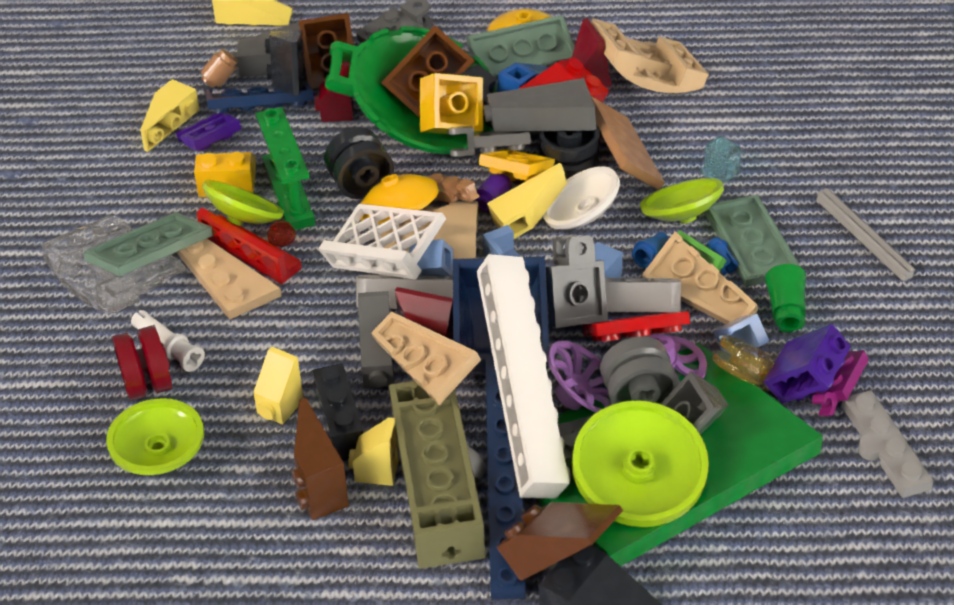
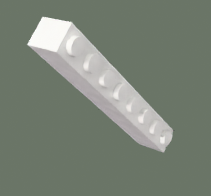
M488 254L477 270V276L520 498H557L570 484L571 475L570 469L566 466L563 452L564 440L559 433L557 423L558 411L554 407L551 395L552 382L548 379L545 366L546 354L542 351L540 342L541 331L535 318V301L530 294L529 273L525 270L523 257Z

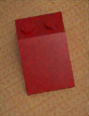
M575 57L556 62L519 88L584 78L590 95L602 103L609 92L600 79L590 73L583 66V63Z

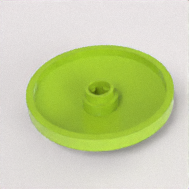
M625 401L600 410L584 424L575 441L572 471L580 493L589 504L620 505L623 511L614 520L615 522L635 527H652L674 521L694 506L706 483L708 454L699 432L678 412L664 405L649 401Z

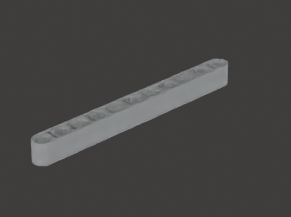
M387 275L356 276V307H358V293L389 291L390 309H397L396 287L453 298V276L419 275L416 280ZM605 277L607 312H678L681 310V280ZM575 287L572 297L577 302V296L581 295V290Z

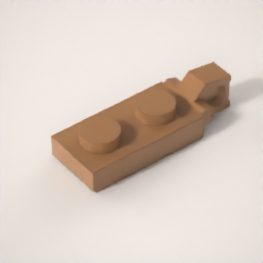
M441 173L429 176V178L436 181L439 188L435 200L453 203L457 200L472 202L479 198L474 181L460 179L456 176H445Z

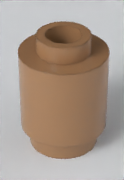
M225 49L215 52L201 70L202 80L212 88L215 86L222 87L235 71V65L238 63V60Z

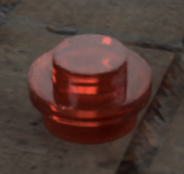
M278 221L270 226L267 237L269 243L278 247H285L294 242L296 232L290 223Z

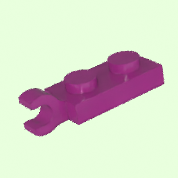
M865 350L848 351L844 365L838 369L833 378V385L822 393L819 391L815 392L812 398L813 404H822L821 410L818 413L819 416H832L838 401L848 400L869 360Z

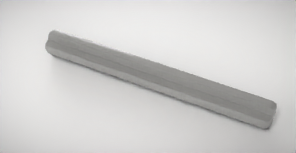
M825 188L817 193V202L902 281L913 278L915 268L831 190Z

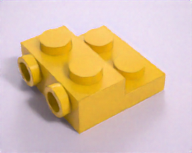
M505 148L480 154L479 165L489 167V172L505 174L511 181L520 179L526 182L553 167L555 159Z

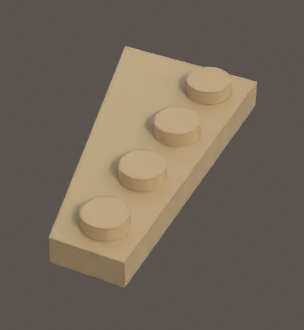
M676 231L642 274V278H673L681 280V301L724 324H728L741 316L755 314L758 311L757 304L731 280L728 281L722 276L712 263L709 264L704 260L700 253L694 247L685 243Z
M209 239L202 240L177 251L179 257L229 320L282 296L280 287Z
M392 311L371 332L376 342L439 406L481 361L476 351Z

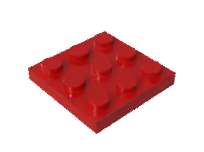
M689 311L667 312L582 324L583 336H592V341L604 342L621 339L620 333H622V337H642L651 335V332L682 331L681 325L690 324Z

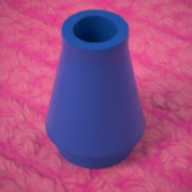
M658 232L652 237L637 242L632 252L634 262L642 268H647L669 240L668 235Z

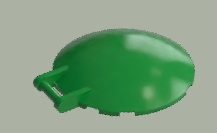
M401 26L400 30L389 31L386 28L371 34L370 38L358 47L341 41H335L331 44L330 54L332 58L325 87L330 91L354 97L364 114L381 131L400 143L430 153L450 154V149L468 148L467 133L437 134L420 132V118L381 84L430 31L429 29ZM450 38L462 49L463 45L461 43ZM477 55L472 57L475 60L473 66L479 64L487 72L490 71ZM342 60L350 62L348 78L340 76ZM497 83L495 84L493 93L497 92ZM483 122L482 132H494L493 129Z

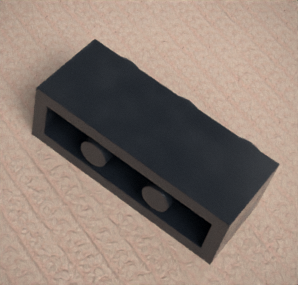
M340 363L312 369L316 398L326 433L341 460H349L350 450L356 449L358 438L364 432L344 365Z

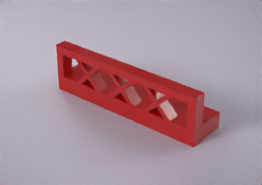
M203 207L196 211L198 221L212 227L213 236L207 239L276 282L283 284L302 269L301 260L242 226L227 221V218L221 214L215 215Z

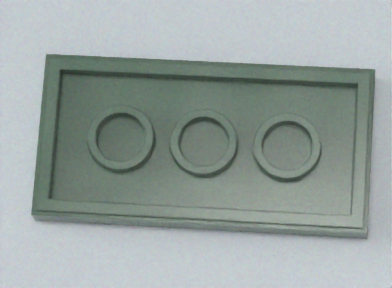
M563 15L466 37V43L471 56L477 55L490 70L489 73L497 80L499 72L515 62L545 65L549 68L556 62L571 58L575 47Z
M758 194L714 203L704 212L717 237L727 242V249L734 259L737 260L736 271L745 287L765 283V274L777 265L794 264L801 267Z
M175 212L85 250L84 258L86 262L120 277L213 236L212 227Z

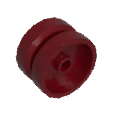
M155 325L138 330L137 337L140 349H136L133 338L128 332L112 336L115 354L129 401L146 397L147 388L144 377L147 376L152 389L156 393L173 389L168 357Z

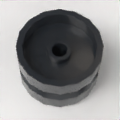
M596 125V130L540 131V156L555 159L554 166L561 163L566 180L581 171L598 167L599 127Z
M354 127L345 130L335 136L326 147L324 165L343 195L351 199H363L375 185L382 182L381 180L384 177L394 173V161L376 134L367 128Z

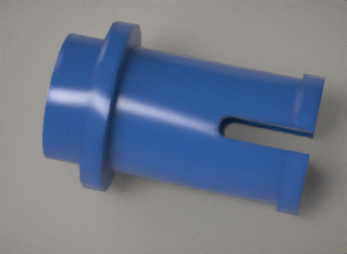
M716 237L706 244V247L727 260L721 269L723 274L727 272L730 274L737 269L738 262L727 249L728 244L725 240Z

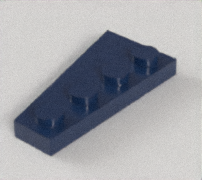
M303 85L299 96L291 95L274 87V91H268V88L262 86L251 87L247 92H242V90L236 89V87L225 88V91L221 93H213V88L203 89L207 107L215 113L228 112L229 108L239 107L240 110H253L257 105L277 108L281 107V103L290 102L294 106L306 105L307 101L314 100L313 89L310 85Z

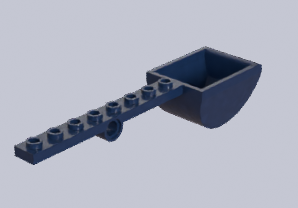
M545 256L523 257L525 270L529 273V289L535 301L534 313L536 322L540 326V342L542 351L546 354L545 366L547 369L549 366L547 359L549 335ZM485 258L453 259V341L476 351L481 359L467 376L486 375L491 600L525 599V579L519 580L497 549V546L506 538L504 532L513 524L523 521L520 517L523 514V507L516 480L477 276V270Z

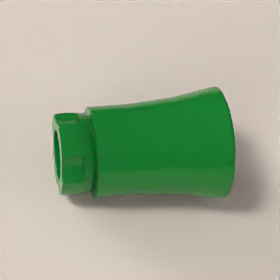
M794 264L777 265L768 270L764 280L770 296L775 325L782 332L792 333L795 330L802 329L805 325L806 272Z

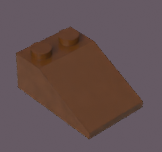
M349 13L298 20L299 29L303 30L307 81L313 91L319 90V85L329 75L332 58L330 54L331 44L335 41H341L354 45Z
M434 25L381 84L420 118V79L433 73L461 75L473 67L475 60Z
M306 397L300 399L294 446L296 469L291 470V473L299 489L295 491V496L300 509H307L312 520L349 507L344 463Z
M551 502L541 509L538 505H535L520 516L523 520L522 522L519 521L513 524L504 532L506 538L497 546V549L519 580L522 581L592 545L622 513L623 509L620 505Z

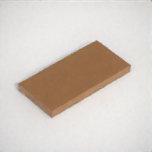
M591 96L595 105L596 125L599 127V131L620 169L659 190L665 182L628 117Z

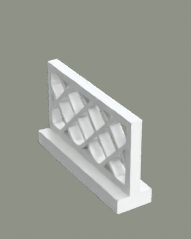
M358 204L333 241L324 240L318 250L333 268L416 280L422 271L417 263L445 222L446 217L443 213ZM364 214L370 215V217L359 222ZM387 217H390V218H391L390 220H388V221H386V222H384V223H382V224H380V225L378 226V223H377V222H379V221H381V220H383V219H385V218H387ZM408 219L412 220L410 223L399 228V224ZM431 222L427 228L420 231L419 227ZM370 226L373 227V229L360 235L361 231L367 229ZM393 228V232L381 238V234ZM412 231L415 232L414 235L402 241L401 237ZM355 235V239L345 243L348 238ZM373 238L376 239L375 242L367 246L363 245L364 243L372 240ZM396 240L397 244L388 249L383 248ZM417 243L411 253L405 251V249Z

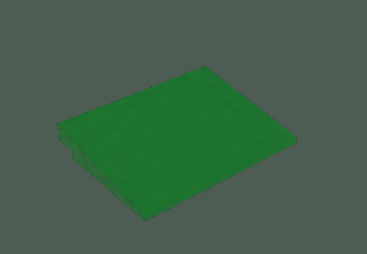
M696 343L695 345L702 350L707 361V371L704 380L716 386L729 405L722 412L721 416L700 435L708 454V474L699 499L688 512L666 524L652 527H635L613 521L591 546L608 554L616 563L623 566L820 454L823 435L700 343ZM689 348L678 352V354L686 356L693 353ZM698 360L692 363H682L689 369H699ZM675 369L677 377L681 382L686 376ZM594 399V406L605 408L602 402ZM582 405L578 410L569 409L559 414L557 423L570 422L596 414V412ZM574 476L570 477V484L557 498H536L543 507L551 502L588 503L580 493Z

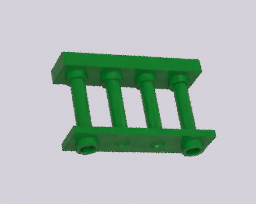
M270 108L255 113L270 153L262 155L263 166L278 206L284 210L283 219L288 232L315 226V217L300 181L310 178L309 172L283 108Z

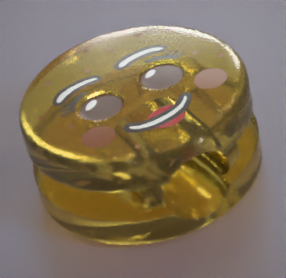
M724 335L719 344L729 353L715 350L712 360L728 373L746 382L763 385L769 369H772L774 366V360L755 346L736 337Z

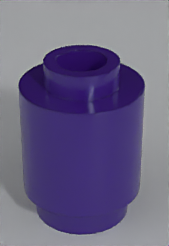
M499 173L489 176L476 190L477 194H479V198L475 199V201H478V208L490 212L487 203L512 190L513 184L510 178L505 174Z

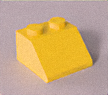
M433 73L420 79V132L449 134L450 127L473 126L474 132L483 131V78Z
M252 152L197 154L194 175L199 198L207 197L202 187L205 180L220 181L254 193L256 155Z

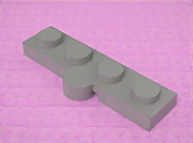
M872 390L851 395L848 400L842 401L841 407L861 435L858 447L859 455L869 461L880 459L881 467L902 498L932 490L934 480Z

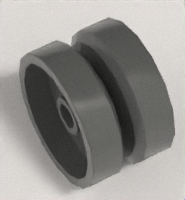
M637 336L619 342L608 350L600 364L601 376L608 389L612 405L625 401H649L661 404L679 385V379L671 365L667 349L659 340L651 337Z

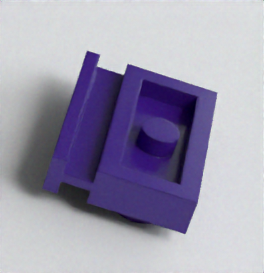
M216 113L176 132L180 143L183 142L184 145L196 151L208 149L212 143L218 140L231 138L234 135L233 133L242 128L239 119L228 114Z

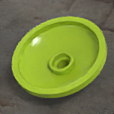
M701 178L667 186L645 197L640 202L641 212L650 218L666 222L680 221L681 224L690 223L696 220V216L707 211L720 198L724 191L723 182L715 178Z
M204 181L202 187L206 196L214 207L228 216L226 220L235 225L242 226L244 222L264 224L277 221L283 217L284 210L257 194L220 181Z
M150 399L132 405L120 413L109 427L106 443L110 457L122 469L139 475H158L183 466L197 454L204 440V427L197 411L188 404L174 399Z

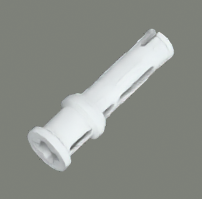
M139 310L140 315L138 313L133 315L131 324L137 329L155 325L160 341L164 344L167 357L179 361L184 370L188 372L194 371L202 364L205 357L204 350L197 345H191L186 336L174 334L144 310Z

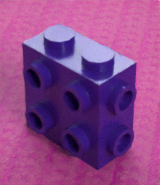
M833 324L789 340L784 345L763 382L782 404L795 399L800 401L807 395L817 391L822 393L833 385V378L838 369L844 365L845 357L851 345Z

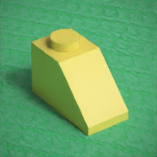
M271 347L267 352L253 392L257 414L263 418L283 425L299 407L300 399L304 398L298 357Z
M387 418L360 435L356 449L350 450L348 465L354 471L355 482L393 486L399 464L395 418Z

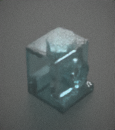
M721 135L705 146L704 167L700 169V174L707 178L719 179L723 184L739 174L741 147Z

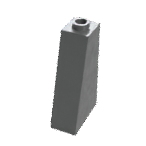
M584 78L487 94L488 105H484L486 122L491 121L494 132L596 130L595 105Z

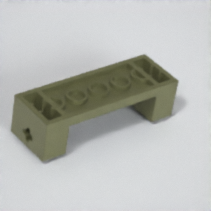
M415 381L389 385L392 416L395 418L397 442L399 444L411 514L418 569L485 559L484 525L455 389L439 406Z

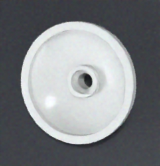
M603 166L589 168L573 175L566 180L567 185L545 212L543 218L550 227L562 230L578 228L595 221L604 214L615 200L620 186L618 175L613 169Z

